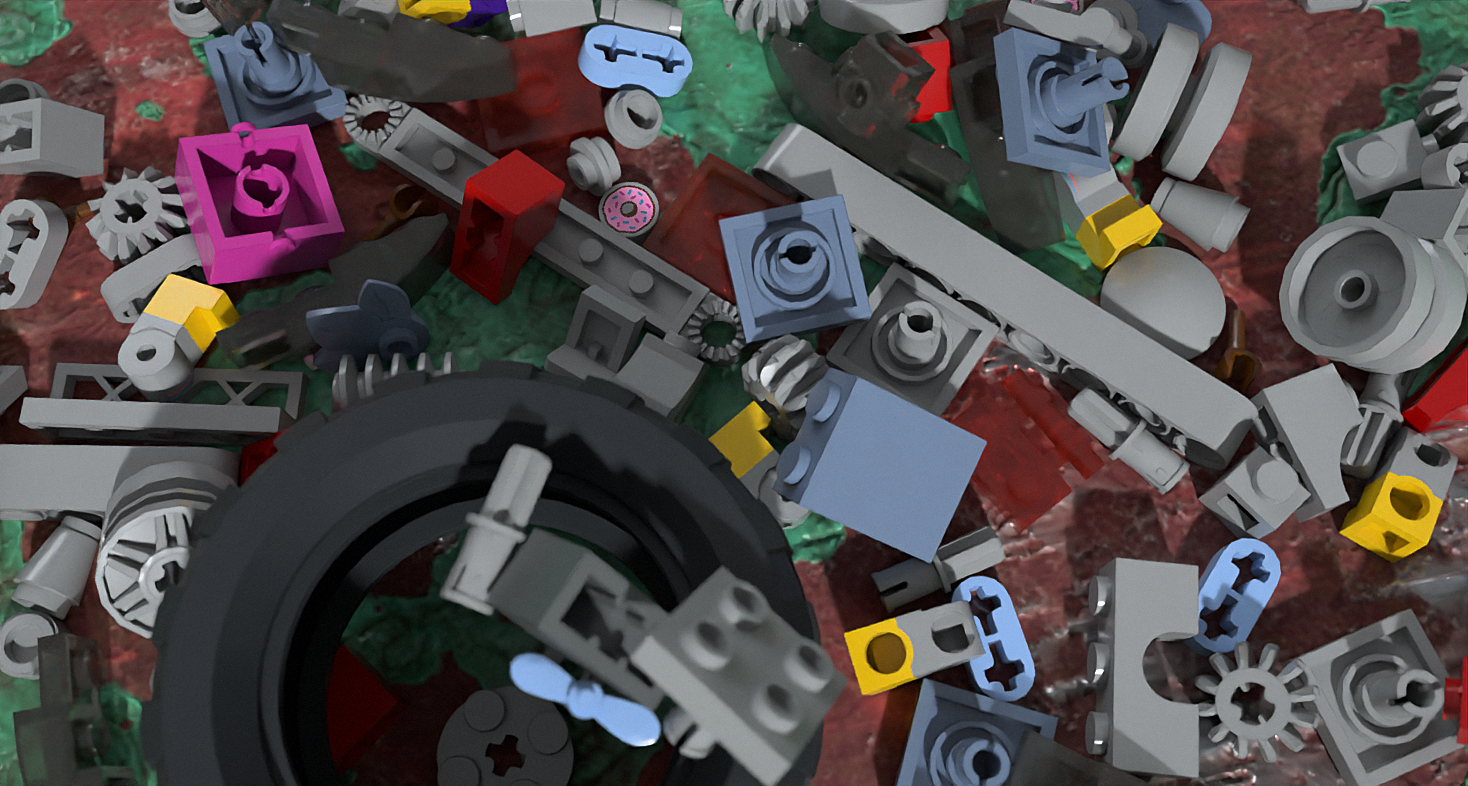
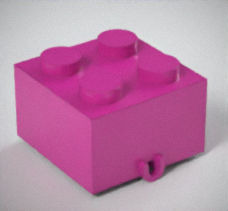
M241 122L232 126L229 133L179 138L174 178L209 286L333 266L345 230L308 124L256 130L253 123ZM248 131L249 136L241 138L239 133Z

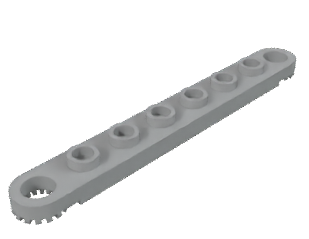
M369 89L368 93H364V91L359 92V97L356 99L352 97L349 100L351 104L349 106L346 105L344 108L343 122L353 142L365 152L421 187L426 188V190L461 211L466 180L499 160L415 107L411 108L395 98L393 94L386 93L385 90L380 89L378 92L375 89ZM375 111L390 113L389 125L385 124L384 130L379 128L378 133L374 130H371V133H369L367 130L364 129L363 131L361 129L364 118ZM561 198L554 229L540 240L531 252V256L585 290L595 284L646 313L647 316L643 326L663 339L668 329L700 345L702 349L697 359L709 364L711 367L730 366L744 356L748 347L745 346L736 305L734 307L729 302L710 292V289ZM724 321L732 325L737 333L735 340L731 342L732 344L726 345L724 349L722 347H718V349H715L713 346L708 347V344L703 342L701 332L709 323Z

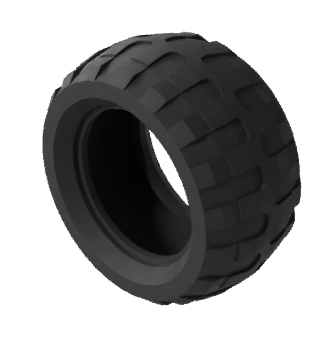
M510 360L480 361L479 371H460L432 376L424 368L397 374L371 384L373 395L352 402L328 417L319 409L295 423L273 441L279 451L257 468L240 489L230 483L211 504L195 530L203 539L189 560L179 586L167 584L155 613L149 640L158 650L153 673L152 700L141 702L139 733L143 763H146L151 771H155L157 786H343L330 748L327 728V695L335 654L344 631L367 594L398 563L433 541L471 527V524L465 521L468 513L480 516L506 455L514 445L531 448L551 460L550 471L526 524L552 527L575 534L604 549L632 571L647 588L658 606L669 615L723 566L738 580L745 581L755 587L763 595L769 608L798 635L813 641L822 648L821 632L814 607L810 602H807L802 583L795 570L792 560L794 552L783 528L767 505L760 498L755 500L750 491L731 470L732 463L710 440L686 422H682L678 426L663 414L645 406V400L638 396L637 393L615 382L588 374L584 381H580L563 375L542 373V370L536 367L534 363ZM822 719L792 765L772 786H809L811 779L815 778L822 751L824 719ZM691 723L677 739L671 761L659 785L767 786L718 740L715 742L713 749L703 757L694 758L679 751L697 731L698 725L696 723Z

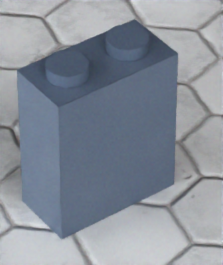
M829 367L824 379L816 383L808 396L805 408L807 415L795 441L786 446L778 460L776 469L777 479L772 490L804 508L931 564L988 441L858 376Z

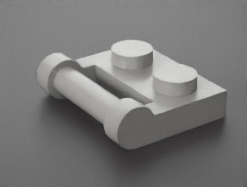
M1010 0L1003 23L1010 27L1096 52V59L1100 61L1106 57H1114L1126 68L1135 69L1141 67L1148 62L1152 55L1153 46L1147 35L1137 29L1125 30L1120 27L1116 16L1102 7H1093L1083 13L1072 9L1073 4L1065 0H1035L1034 4L1021 0Z

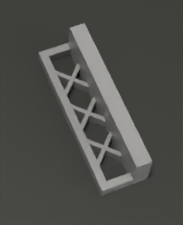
M57 363L50 398L24 397L19 423L52 440L245 447L288 429L303 419L309 377L304 372L193 368L194 380L191 387L175 400L163 403L133 402L126 400L135 394L138 389L125 375L119 365ZM76 381H96L108 394L102 400L72 399ZM111 382H122V384L115 388ZM207 386H221L232 399L225 405L187 404L188 401ZM233 387L247 388H245L242 392L238 394ZM269 388L288 389L285 410L281 407L248 406Z

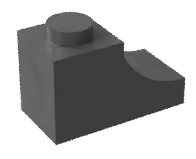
M534 529L485 601L543 643L575 661L633 702L653 712L666 691L630 658L646 638L670 615L588 549Z

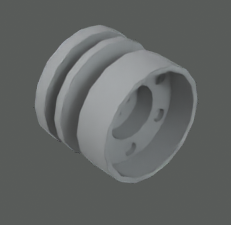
M180 460L150 465L127 478L109 499L101 530L95 581L101 604L119 625L146 638H150L155 613L167 584L179 586L189 560L203 539L195 531L211 504L230 483L239 489L232 478L209 465Z

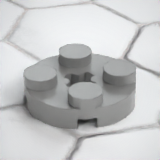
M502 686L491 690L476 691L468 697L462 706L456 709L442 731L437 749L438 785L569 786L574 775L577 754L570 725L552 701L528 693L518 686ZM508 736H515L519 739L516 750L526 755L525 762L521 768L510 767L506 771L505 777H500L494 772L496 761L489 757L491 748L494 744L503 745Z

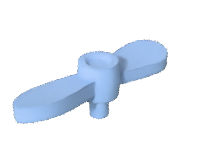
M535 653L520 655L512 662L510 669L512 678L517 686L524 691L542 698L566 703L569 711L574 716L581 719L594 717L614 735L635 746L648 745L658 738L660 732L659 721L645 707L603 694L602 689L592 681L582 680L577 682L558 665L546 657Z

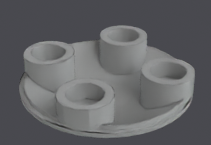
M1169 247L1138 249L1117 261L1104 279L1098 305L1103 310L1185 360L1197 357L1215 342L1223 328L1226 315L1224 294L1214 274L1197 258L1186 252Z

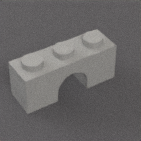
M1115 558L1099 569V576L1094 575L1092 577L1089 587V612L1092 616H1098V642L1090 644L1087 656L1088 681L1090 684H1097L1096 712H1089L1086 721L1085 742L1087 752L1095 754V771L1170 779L1199 778V705L1168 701L1156 694L1147 683L1142 666L1144 652L1152 640L1180 642L1199 634L1198 566Z

